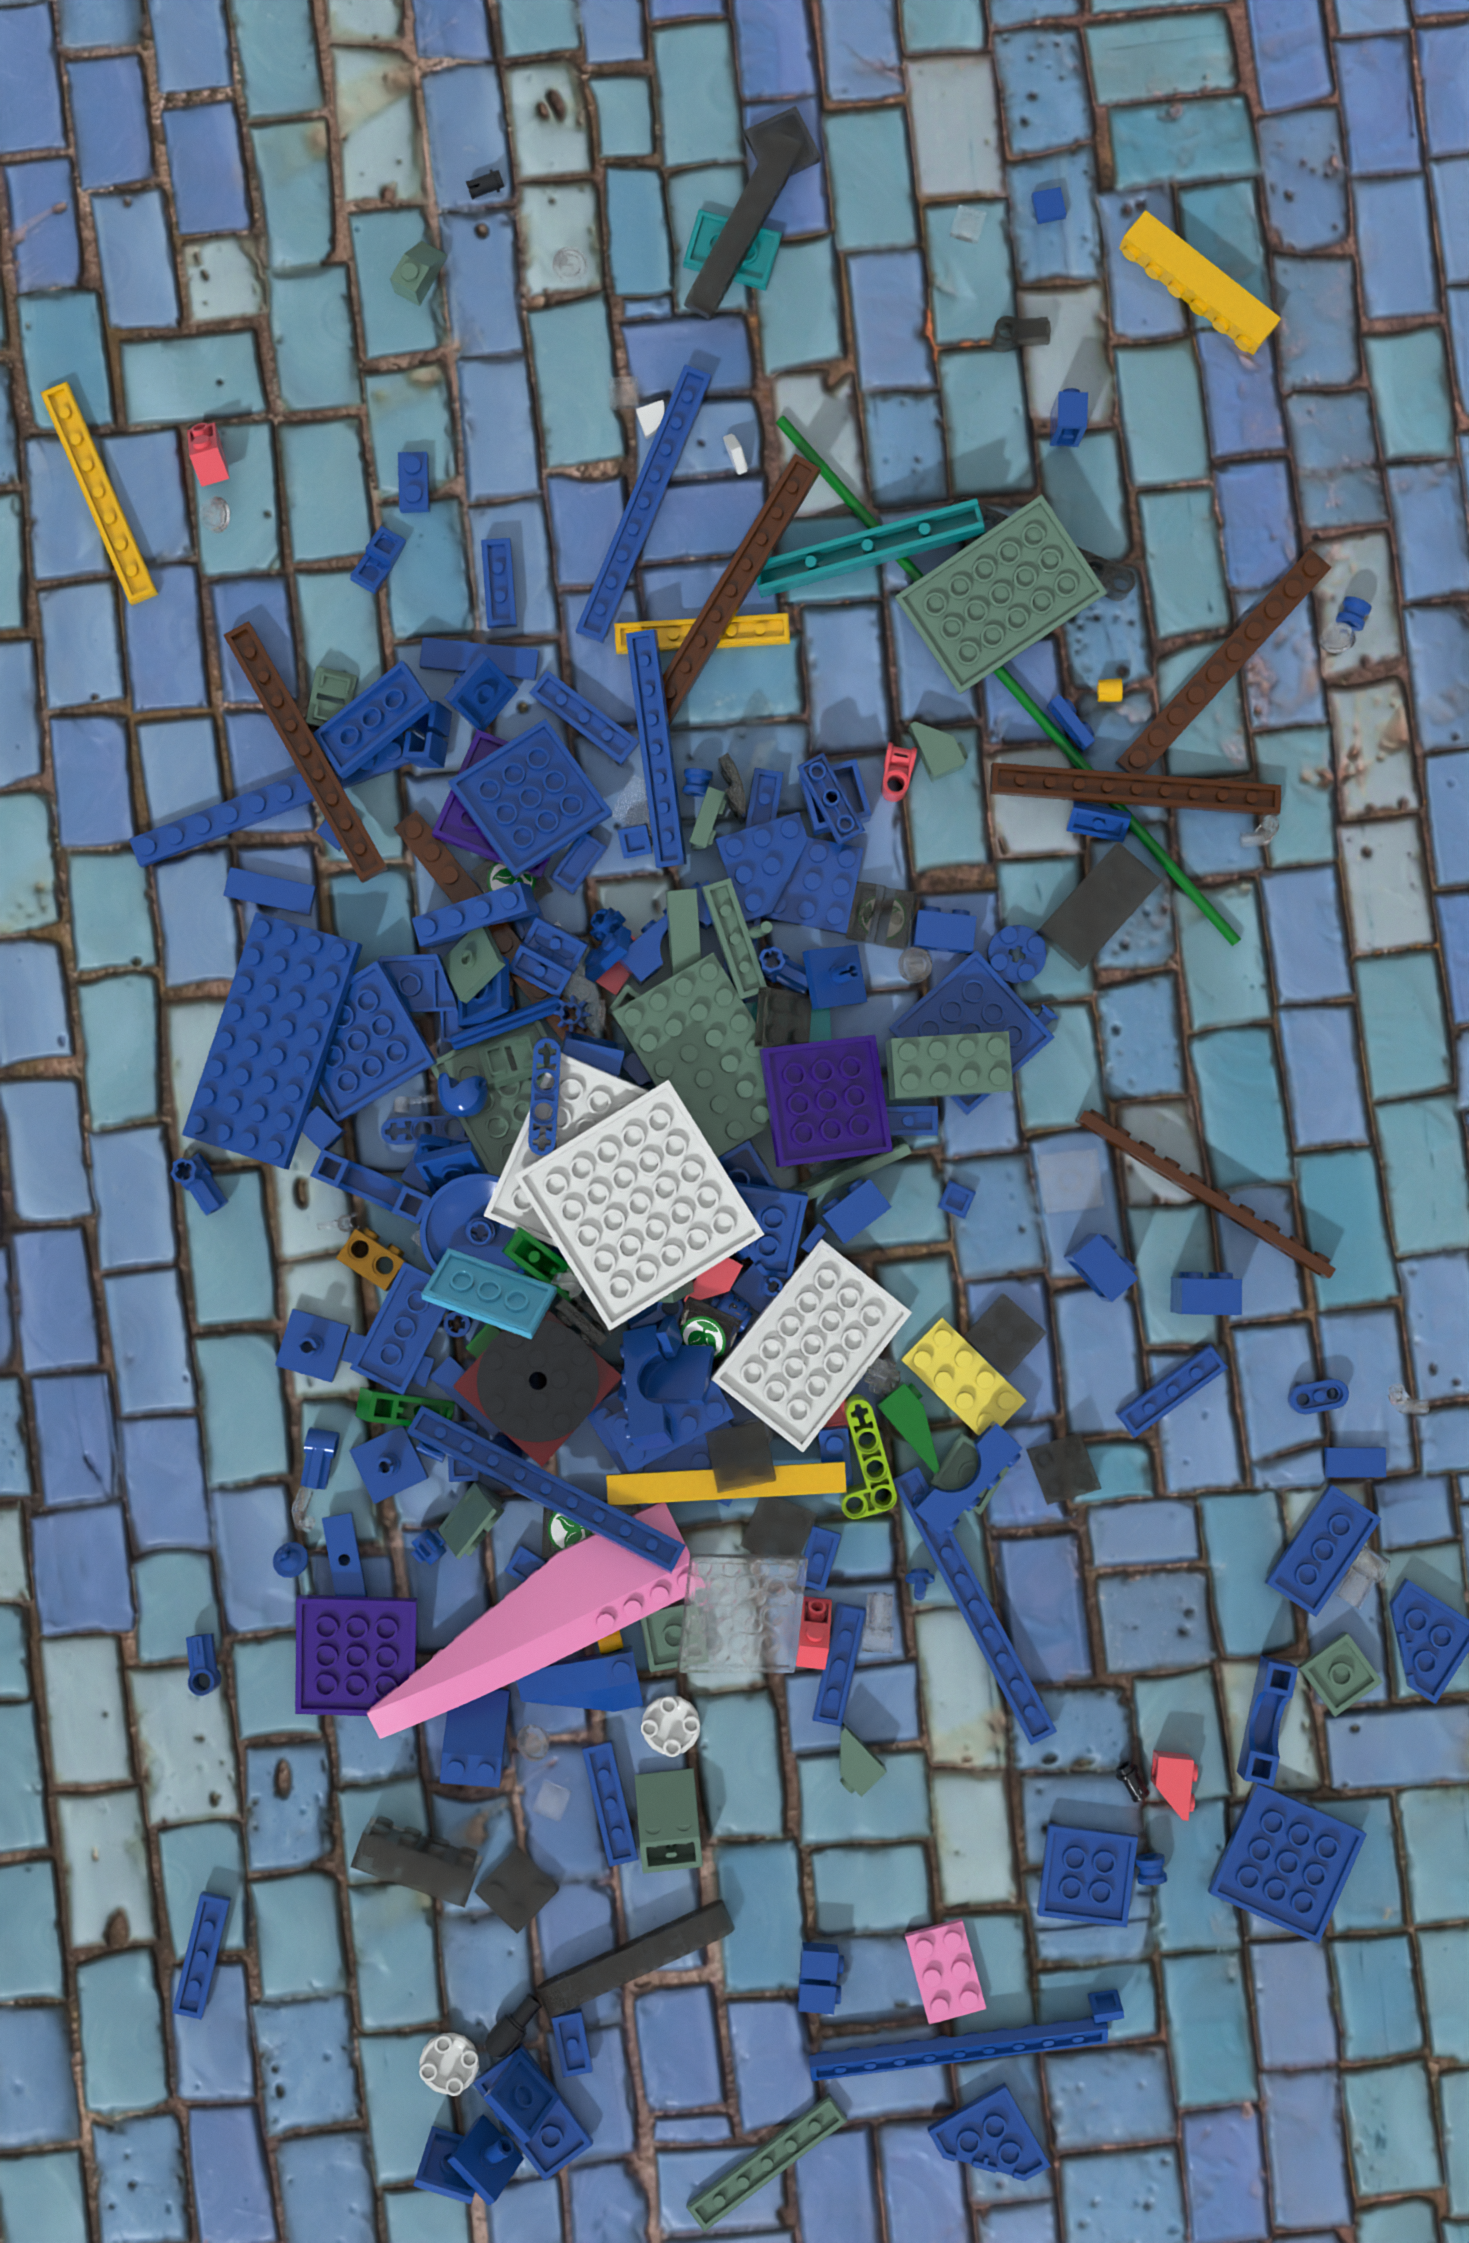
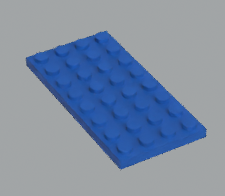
M257 912L255 913L182 1133L183 1136L289 1170L357 965L362 944Z

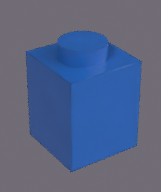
M312 1106L309 1107L302 1132L320 1150H330L347 1131L339 1123H336L334 1118L323 1107L317 1106L315 1109Z

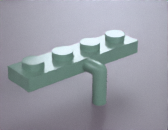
M731 878L702 887L701 889L739 999H745L768 991L752 940L771 932L773 928L771 922L764 921L758 926L747 928Z

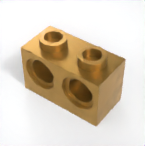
M367 1227L364 1230L355 1229L336 1259L384 1291L390 1290L403 1262L408 1263V1260L403 1257L405 1252L392 1243L388 1247L378 1241L381 1236ZM361 1240L366 1242L369 1247L368 1254L363 1258L355 1253V1245ZM383 1257H389L393 1261V1269L388 1274L383 1273L379 1267L380 1260Z

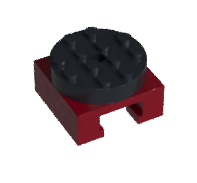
M547 1310L532 1340L503 1330L452 1387L543 1467L622 1377L590 1348L578 1334L569 1329L554 1314ZM542 1373L545 1375L547 1384L543 1389L535 1390L530 1386L529 1378L532 1374Z

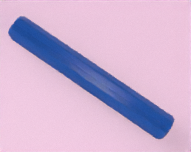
M553 996L452 1034L450 1036L452 1047L454 1050H460L550 1016L553 1012L560 1010V998Z

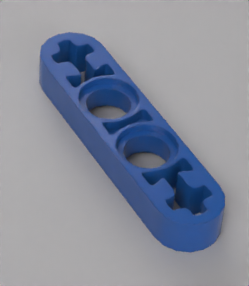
M552 1037L540 1038L535 1043L533 1050L528 1143L531 1151L540 1156L551 1153L556 1143L561 1048L558 1041ZM545 1043H551V1048L556 1049V1054L550 1055L549 1064H556V1069L550 1067L537 1068V1063H544V1054L539 1053L538 1049L544 1048ZM542 1073H550L554 1078V1085L549 1089H541L537 1084V1077ZM547 1103L552 1107L553 1112L548 1119H540L536 1116L535 1108L538 1104ZM534 1123L542 1126L553 1125L552 1129L546 1127L545 1137L551 1140V1143L545 1144V1149H540L538 1143L533 1142V1139L539 1138L540 1127L533 1128Z
M453 1115L392 1118L385 1121L381 1127L382 1138L385 1142L393 1145L417 1144L419 1136L416 1133V1127L420 1122L424 1121L432 1126L431 1135L450 1140L471 1141L469 1137L465 1136L466 1131L462 1124V1130L459 1135L451 1137L446 1133L445 1126L450 1120L459 1121L458 1117ZM406 1122H412L410 1127L412 1140H407L408 1134H399L397 1140H393L391 1135H387V1129H391L392 1124L396 1123L397 1128L403 1129L408 1128Z

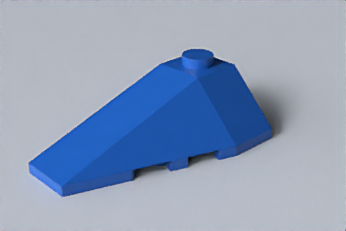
M632 1646L620 1648L614 1652L602 1655L597 1653L555 1662L517 1680L522 1702L611 1712L644 1706Z

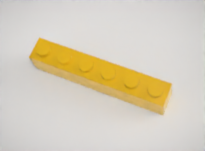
M1146 210L1124 235L1119 249L1126 259L1138 263L1144 268L1150 278L1162 282L1167 286V290L1171 295L1176 298H1182L1189 304L1195 314L1204 316L1212 322L1215 330L1232 338L1240 350L1254 355L1281 320L1277 314Z

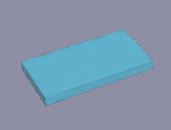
M447 1248L422 1291L421 1296L422 1300L532 1340L557 1294V1287Z

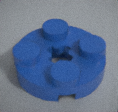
M1023 925L1007 926L991 939L987 949L988 963L1006 983L1021 984L1030 981L1041 972L1045 965V941L1036 931ZM1016 947L1021 948V953L1024 954V959H1019L1016 963L1012 961L1013 956L1009 954V950H1015Z

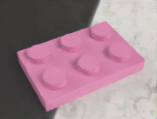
M962 1918L905 1933L929 2025L986 2009Z

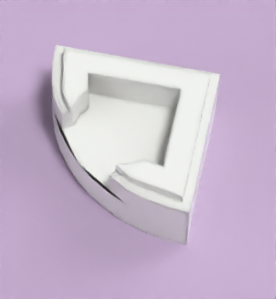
M663 400L636 409L645 439L656 434L665 413Z
M732 433L724 436L723 440L737 474L740 475L747 472L748 467L743 449L737 438Z

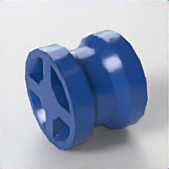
M1347 596L1342 602L1343 610L1337 614L1335 620L1344 628L1362 631L1365 626L1364 618L1370 614L1372 606L1365 600Z
M699 768L684 769L686 784L682 788V794L693 797H705L709 781L713 779V772Z
M1144 1853L1136 1856L1135 1864L1139 1867V1874L1137 1875L1139 1884L1159 1885L1167 1882V1873L1163 1871L1165 1863L1164 1854Z

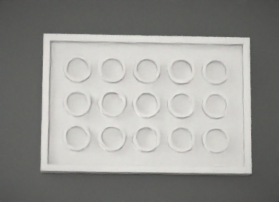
M561 1053L556 1143L552 1152L648 1093L649 1090ZM556 1064L549 1065L548 1067L556 1069ZM545 1073L540 1084L541 1089H549L554 1085L555 1081L550 1073ZM540 1103L535 1108V1114L540 1119H548L553 1112L552 1107L547 1103ZM529 1109L483 1216L515 1230L521 1227L534 1238L557 1247L514 1177L520 1171L546 1156L537 1155L529 1148ZM534 1123L533 1128L540 1127L539 1138L533 1139V1142L538 1143L540 1149H545V1144L551 1143V1140L545 1137L546 1127L552 1129L553 1125L542 1126Z
M820 1239L813 1250L805 1256L794 1270L792 1276L783 1284L782 1290L778 1291V1295L772 1298L710 1379L797 1449L804 1452L912 1312L824 1240Z

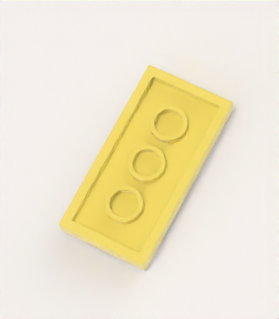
M942 1317L901 1358L978 1436L992 1421L1002 1427L1027 1401Z

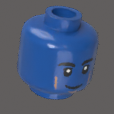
M732 1292L724 1293L721 1298L715 1296L707 1310L712 1313L710 1318L715 1320L721 1326L723 1332L729 1336H733L737 1332L742 1334L753 1315L750 1312V1304Z

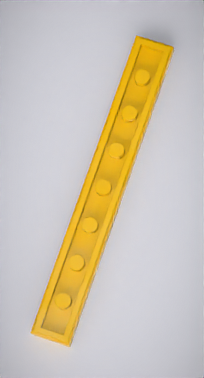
M66 381L40 392L129 603L135 605L158 595L69 383Z
M844 1461L606 1475L609 1505L846 1492Z

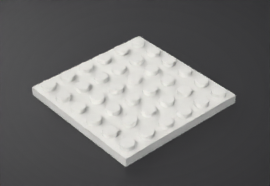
M669 1080L514 1175L609 1331L765 1235Z

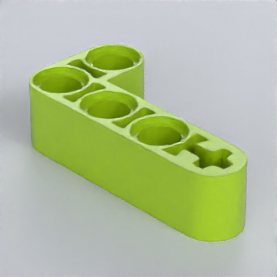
M853 1394L846 1399L844 1412L864 1482L847 1487L846 1492L840 1494L839 1502L844 1514L848 1518L859 1519L891 1509L896 1504L897 1494L873 1409L866 1397L860 1394ZM860 1404L863 1408L861 1413L865 1422L859 1423L856 1413L853 1412L855 1411V1405ZM864 1432H871L874 1434V1438L869 1444H861L859 1442L860 1435ZM878 1460L882 1463L881 1468L877 1472H869L867 1470L869 1462ZM885 1488L890 1491L889 1496L884 1500H877L875 1498V1493L879 1489ZM859 1497L861 1503L858 1507L851 1509L846 1506L848 1499Z

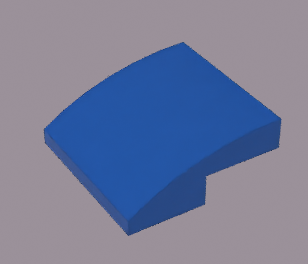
M537 916L510 963L509 971L560 998L583 958L589 943Z

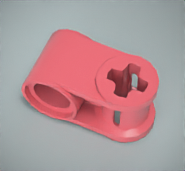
M888 742L881 784V793L886 800L897 802L905 797L915 764L917 747H912V749L901 748ZM892 780L899 781L903 789L894 792L889 789L887 783Z

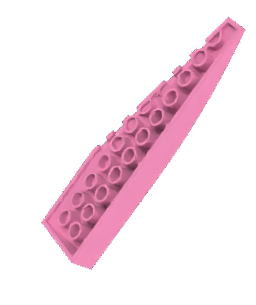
M665 1502L655 1503L630 1515L686 1545ZM595 1533L556 1552L548 1559L549 1561L532 1572L527 1577V1580L515 1590L513 1588L496 1606L489 1608L458 1634L453 1642L444 1649H440L432 1656L429 1662L420 1669L415 1670L399 1687L396 1686L367 1711V1715L380 1739L495 1691L706 1587L687 1545L671 1574Z

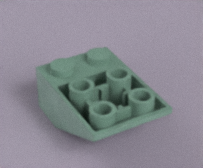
M475 1481L438 1529L455 1557L459 1560L464 1554H467L469 1557L487 1535L482 1530L484 1529L489 1532L505 1511L501 1508L505 1500L480 1481Z
M694 1768L635 1774L643 1873L703 1867Z

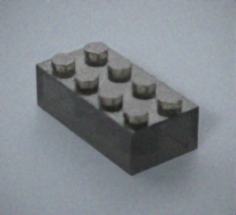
M1117 842L1036 932L1079 972L1162 880L1120 842Z
M371 1817L362 1832L350 1867L465 1908L483 1859L475 1849L462 1846L460 1849L449 1845L450 1842L442 1837L434 1836L432 1839L421 1835L422 1832L414 1827L406 1826L404 1829L393 1825L394 1822L386 1817Z

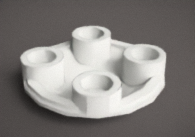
M668 1695L657 1698L647 1707L642 1719L641 1732L652 1749L669 1757H675L686 1752L695 1744L700 1733L701 1723L698 1712L689 1701L679 1696Z
M443 2033L432 2038L423 2048L419 2060L421 2079L432 2090L451 2096H457L464 2089L468 2088L476 2078L479 2068V2057L474 2044L465 2036L456 2033Z

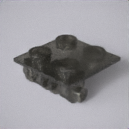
M1076 1432L1065 1435L1064 1438L1026 1449L1047 1505L1101 1489L1081 1433L1076 1434Z

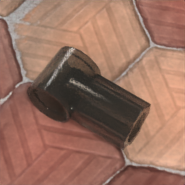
M1003 316L997 320L991 333V346L996 351L1005 353L1013 347L1048 345L1051 333L1050 321L1048 317L1016 319L1012 316ZM999 331H1006L1011 337L1005 338Z

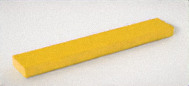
M788 613L735 616L716 648L790 644ZM697 618L614 623L616 654H628L626 633L650 629L657 630L660 652L678 651Z

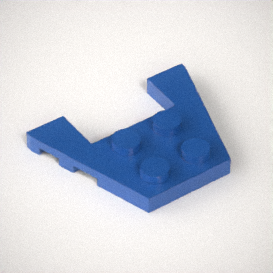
M439 954L379 957L378 961H381L409 1013L440 1012L441 1042H451L450 1036L452 1034L465 1030L458 1026V1004Z

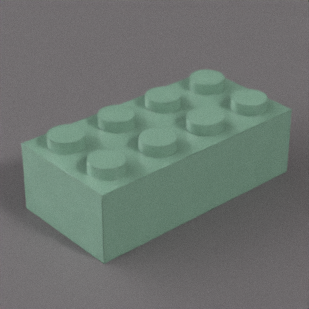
M1009 1031L891 1038L885 1041L890 1100L997 1094L1013 1091Z

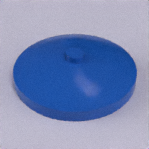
M479 1172L461 1175L444 1184L429 1200L421 1219L420 1241L425 1258L434 1271L447 1248H451L514 1272L524 1273L523 1270L501 1252L516 1230L483 1216L500 1178L499 1175Z

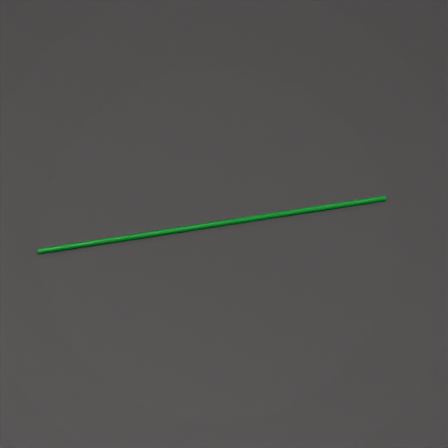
M784 415L780 417L776 422L777 426L809 462L821 469L820 475L867 529L880 526ZM908 556L895 560L914 582L924 576ZM1004 666L993 672L1077 769L1094 770ZM1107 803L1112 809L1130 812L1124 804ZM1131 813V821L1128 828L1233 947L1241 940L1239 935Z

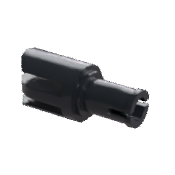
M528 1993L527 1997L512 2014L505 2013L487 2035V2040L485 2041L486 2050L493 2057L501 2058L509 2055L526 2036L527 2028L525 2026L543 2006L532 1994Z

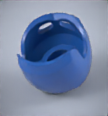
M441 1073L438 1078L437 1087L442 1107L446 1112L456 1117H470L480 1113L487 1102V1080L482 1076H471L458 1083L456 1079L449 1077L447 1073Z

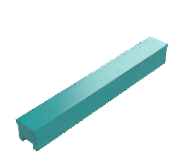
M977 498L771 557L756 580L761 598L984 535L986 529Z

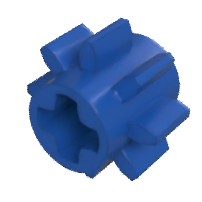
M612 907L608 910L600 909L591 918L590 924L594 928L589 933L597 942L601 941L603 943L605 937L609 933H614L626 921V918L619 911L615 912Z
M571 995L570 1002L566 1003L563 1000H559L561 1008L559 1011L553 1012L554 1015L560 1016L561 1019L557 1026L562 1028L569 1024V1032L575 1033L576 1026L586 1029L587 1026L584 1021L586 1017L592 1016L591 1013L586 1012L584 1009L588 1002L584 1000L577 1004V998L574 995ZM570 1008L578 1009L575 1013L578 1017L576 1020L568 1019L570 1017L568 1011Z
M427 1529L411 1542L415 1547L411 1555L419 1564L426 1560L431 1566L447 1552L443 1546L446 1542L439 1531L433 1534Z

